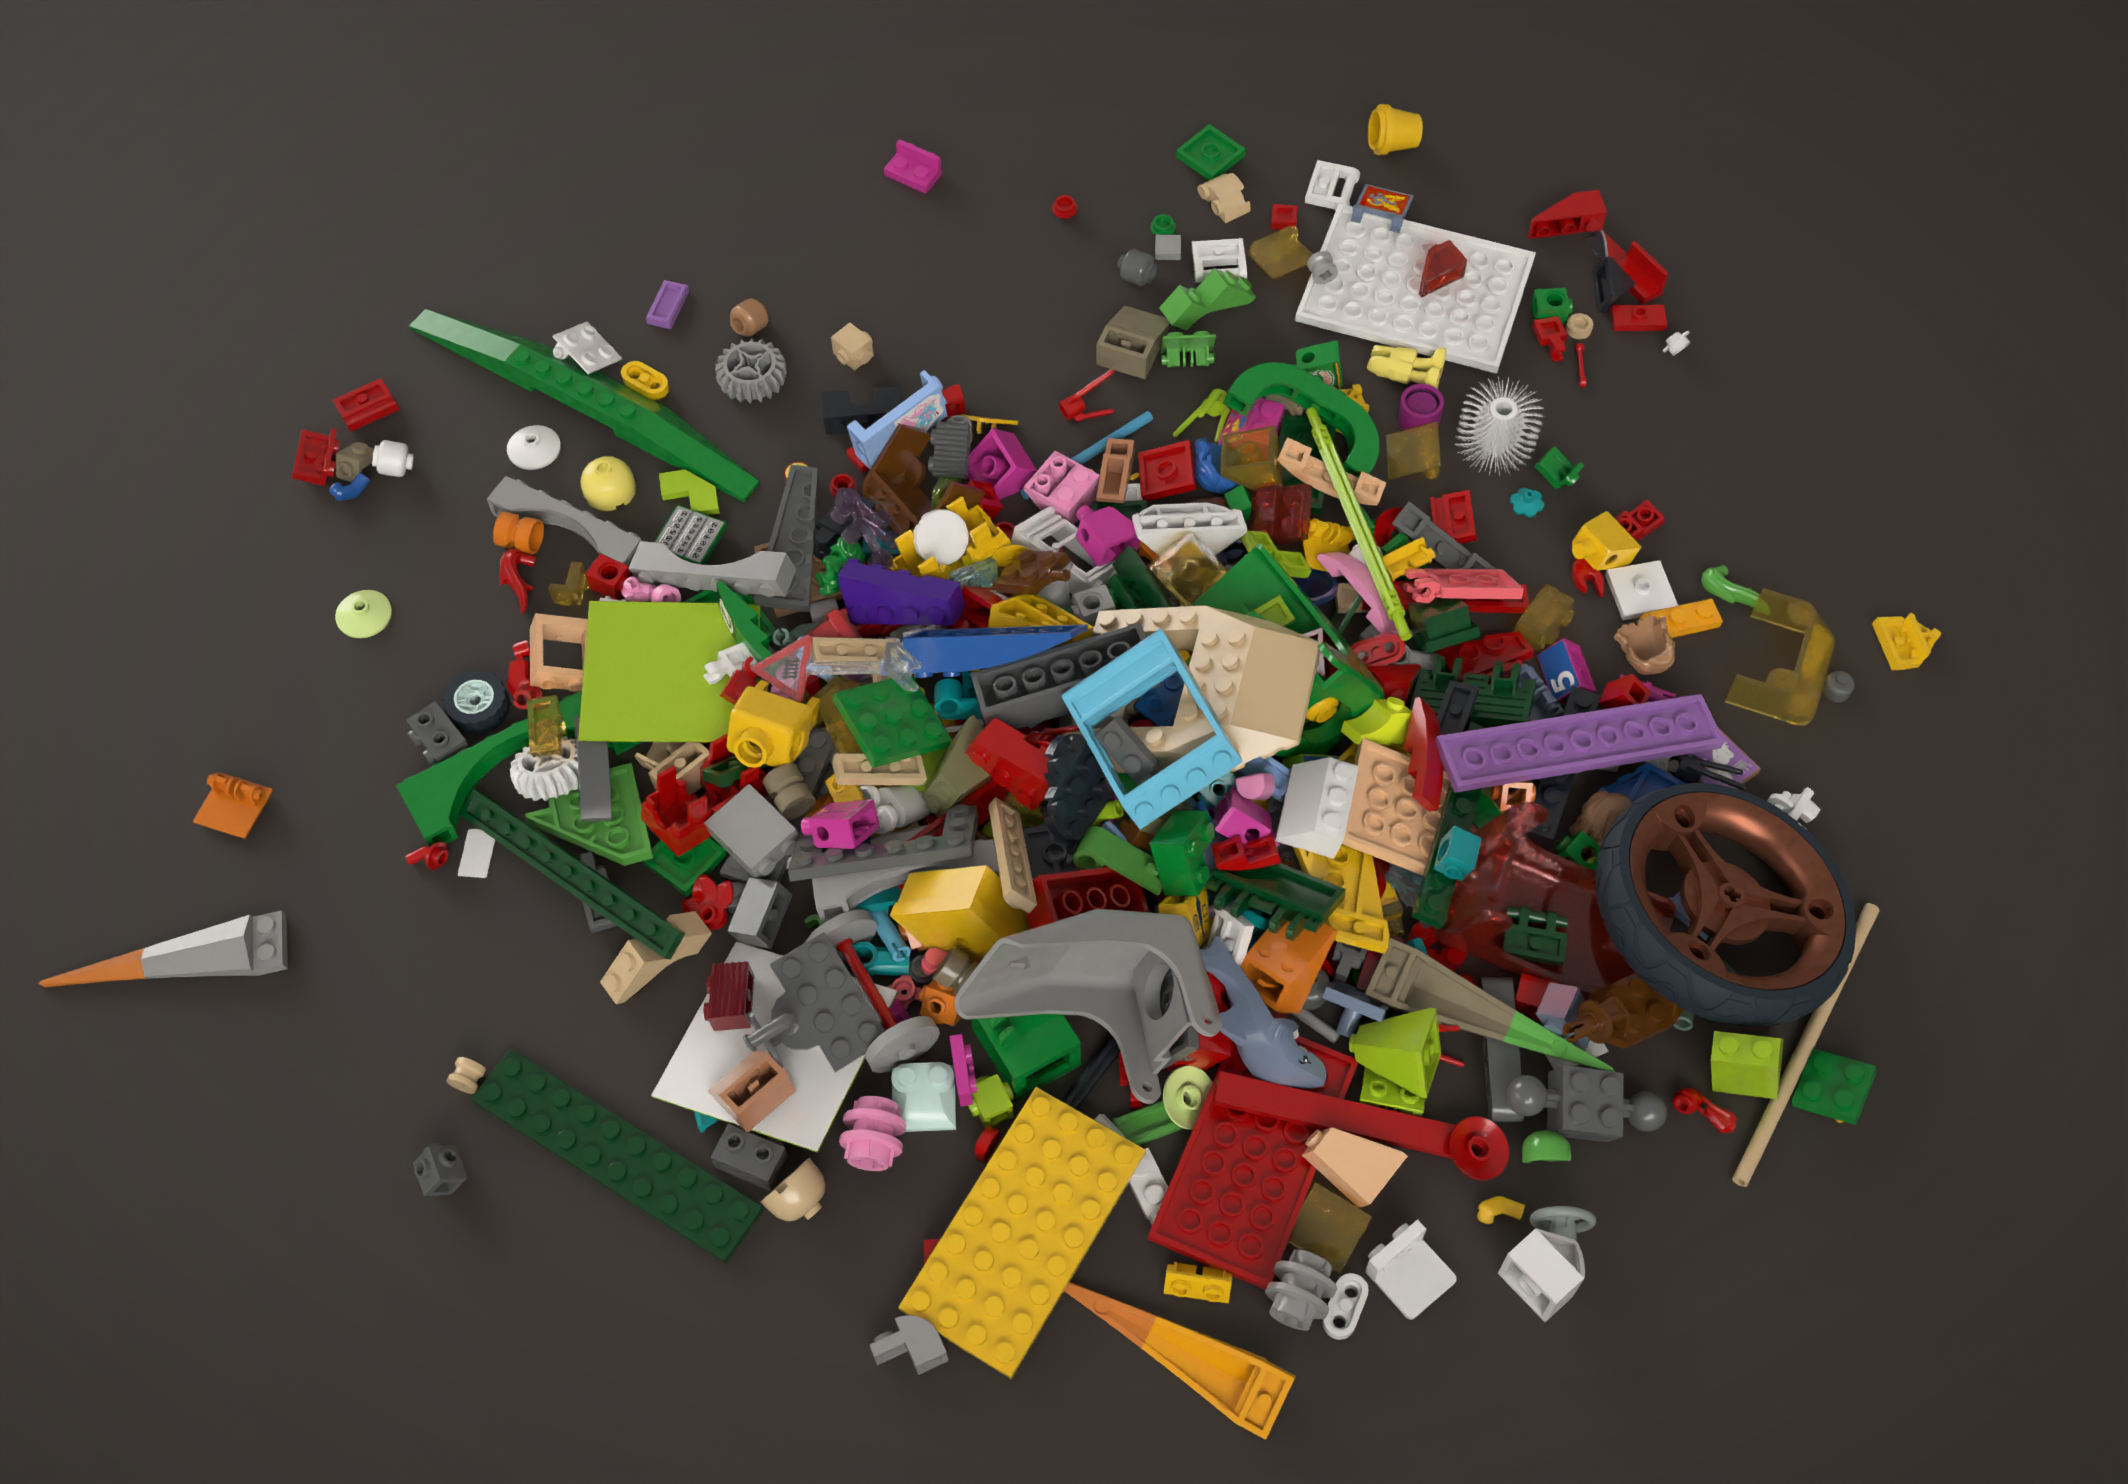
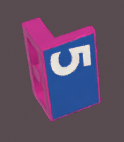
M1563 638L1537 654L1549 691L1557 699L1558 703L1569 697L1573 686L1597 693L1580 645Z

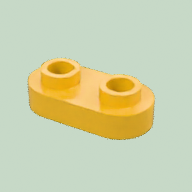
M631 361L622 367V379L629 388L652 400L661 399L668 394V380L662 373L640 361Z

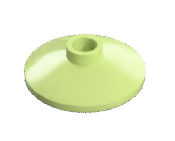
M361 590L350 594L339 604L335 619L339 629L347 636L367 638L379 633L387 626L392 616V607L388 598L382 593L374 590Z
M1184 1066L1177 1068L1168 1076L1163 1088V1103L1168 1116L1177 1126L1187 1130H1193L1213 1083L1209 1076L1197 1067Z

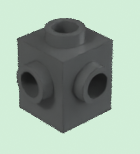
M431 1144L413 1162L414 1172L419 1180L424 1197L452 1195L468 1178L456 1145Z

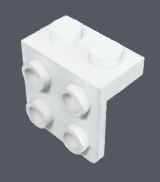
M1418 1219L1410 1226L1407 1223L1400 1226L1392 1235L1394 1240L1386 1247L1381 1243L1368 1255L1370 1260L1365 1271L1402 1314L1410 1320L1415 1319L1456 1282V1275L1423 1240L1427 1229Z

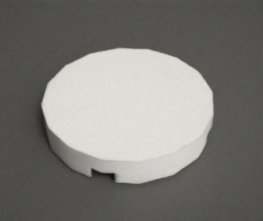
M935 509L925 513L918 525L916 524L913 532V543L916 552L925 561L934 556L938 565L943 563L949 565L956 562L964 554L968 545L969 532L966 523L958 514L946 509Z

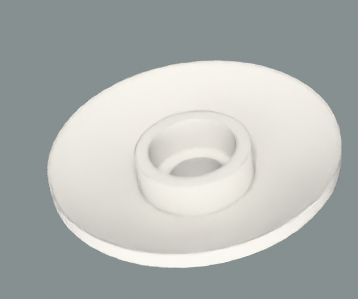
M541 425L520 429L510 438L507 445V454L511 462L517 467L526 470H536L548 466L558 457L561 450V442L556 432Z

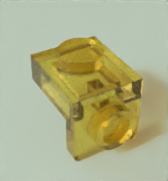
M571 562L566 585H549L548 590L554 603L562 606L581 605L584 590L589 589L582 562Z

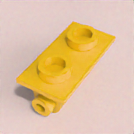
M1421 537L1382 556V559L1393 582L1396 578L1404 575L1405 570L1417 569L1425 564L1432 563L1435 553L1432 548L1427 549L1425 539Z
M1175 1261L1174 1265L1167 1264L1164 1294L1229 1304L1232 1274L1226 1273V1270L1220 1271L1215 1268L1203 1267V1274L1198 1275L1196 1274V1265Z

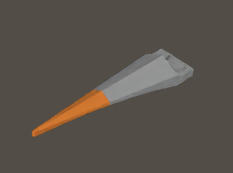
M282 910L254 917L247 915L44 979L38 983L43 987L149 978L259 976L288 969L287 915Z

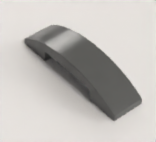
M1410 501L1392 522V525L1399 532L1408 536L1410 542L1424 537L1427 549L1432 548L1435 553V558L1432 561L1443 569H1496L1478 554L1469 552L1430 521L1431 518Z
M574 716L581 822L611 821L607 741H578L580 716Z

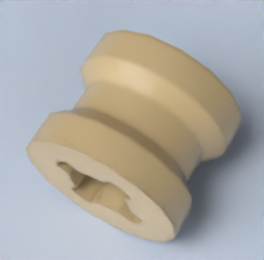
M458 1057L454 1064L456 1069L454 1073L449 1074L446 1082L462 1092L475 1094L478 1088L477 1081L483 1077L486 1069L471 1059Z

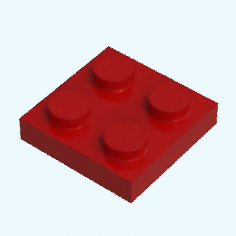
M1190 440L1138 453L1141 497L1143 500L1148 502L1196 490L1193 448Z

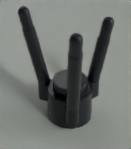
M1684 755L1675 773V776L1681 778V781L1686 784L1692 783V780L1698 783L1701 775L1741 790L1746 788L1744 784L1709 771L1705 767L1739 775L1743 774L1742 769L1703 760L1694 755L1692 757Z

